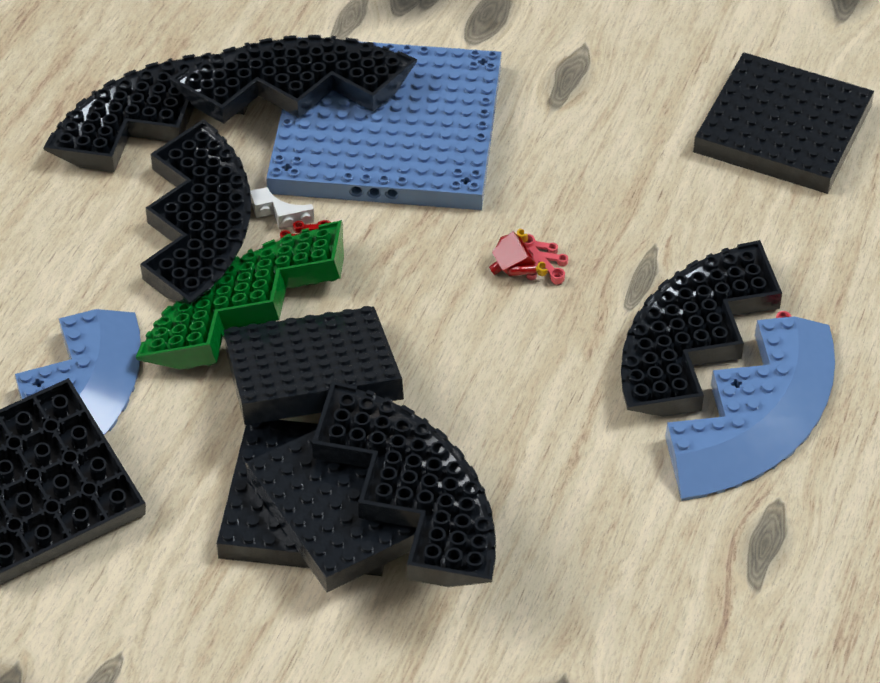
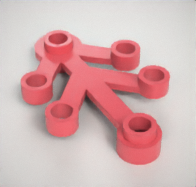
M528 234V240L525 242V245L533 255L536 262L534 265L537 266L539 262H544L546 264L544 269H548L547 272L550 274L552 283L555 285L562 284L565 280V271L561 268H554L548 260L557 261L559 266H566L568 264V256L566 254H557L558 245L556 243L539 242L535 240L533 235ZM538 249H545L547 252H542ZM537 272L535 274H527L526 278L528 280H535Z

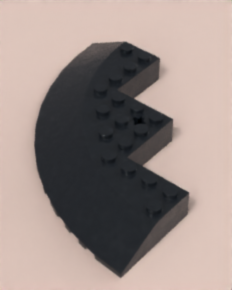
M297 35L283 36V39L279 40L266 38L259 40V43L250 44L247 42L244 43L245 46L239 48L233 46L224 49L221 54L209 55V59L202 62L199 60L189 69L184 68L169 80L198 110L223 124L258 96L299 118L332 90L374 112L397 92L417 63V59L400 51L397 53L390 51L389 47L383 46L381 48L374 46L372 42L361 43L359 39L346 37V40L336 39V36L321 38V35H308V38H297Z
M205 53L196 57L195 54L182 56V59L178 60L169 58L168 61L161 64L155 62L145 65V68L136 71L134 69L123 74L124 77L116 81L114 79L103 85L102 89L92 91L90 97L87 99L83 98L76 104L74 110L66 114V118L58 123L55 132L50 134L43 147L44 150L80 168L115 172L129 136L171 141L186 130L193 109L196 107L169 79L184 68L189 69L193 67L195 62L209 59L208 56L211 53ZM248 105L245 106L242 110H240L237 114L245 115Z
M204 119L150 154L152 170L176 187L145 208L147 223L172 242L140 264L142 279L166 298L190 305L205 294L224 275L235 260L244 242L251 214V191L243 164L235 154L233 147L227 143L225 137H221L218 130Z
M760 240L738 244L733 249H721L720 253L714 255L711 253L706 255L705 259L691 262L686 265L684 270L676 271L671 279H666L658 286V290L646 299L644 306L636 313L633 324L628 330L622 352L621 382L627 410L663 417L702 411L704 394L693 366L742 359L744 342L733 316L780 309L782 291Z
M332 381L312 441L313 459L368 468L358 502L359 518L417 528L407 562V580L445 587L492 582L496 561V535L492 510L487 500L485 489L478 480L477 473L472 465L470 466L465 460L462 451L448 440L445 433L431 426L426 418L422 419L415 415V411L407 406L397 405L392 399L388 397L384 399L375 395V392L369 390L365 392L357 389V386Z

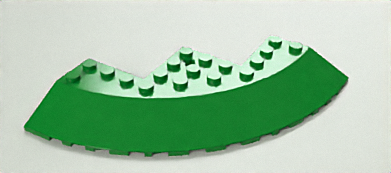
M342 220L318 225V229L309 231V228L302 230L301 234L294 236L291 233L287 234L280 241L275 242L273 239L262 244L263 248L256 251L248 250L241 258L236 256L224 275L190 305L176 301L173 306H168L161 313L162 317L153 323L154 328L147 332L146 341L141 342L136 359L176 369H191L196 366H209L217 363L224 335L223 330L230 327H244L249 324L280 320L286 288H298L308 284L315 285L325 281L332 282L341 278L344 261Z

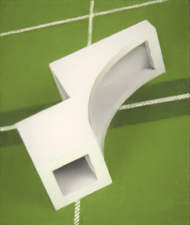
M268 187L251 190V205L256 218L274 215L279 229L293 227V223L296 221H302L304 224L314 222V208L312 204L293 205L285 203L274 197Z

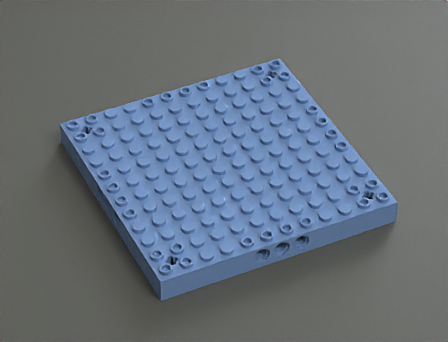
M372 42L374 46L381 48L386 46L390 48V51L396 53L400 51L417 59V63L397 92L374 112L334 90L299 118L282 109L266 178L267 187L271 194L482 210L501 71V52Z

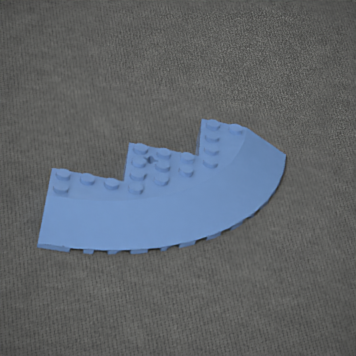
M94 309L59 318L61 334L70 360L15 374L20 398L24 399L69 378L102 433L105 435L107 431H111L116 425L119 415L122 411L124 412L129 403V397L135 389L134 385L140 371V361L136 359V355L141 345V339L135 312Z
M795 316L757 320L754 335L763 365L713 370L711 388L719 417L667 422L665 439L681 501L707 497V494L714 492L719 494L725 492V489L742 486V483L746 481H754L764 475V472L776 468L777 464L783 459L789 458L795 452V449L807 440L815 425L817 426L822 413L828 404L834 381L835 353L829 325Z

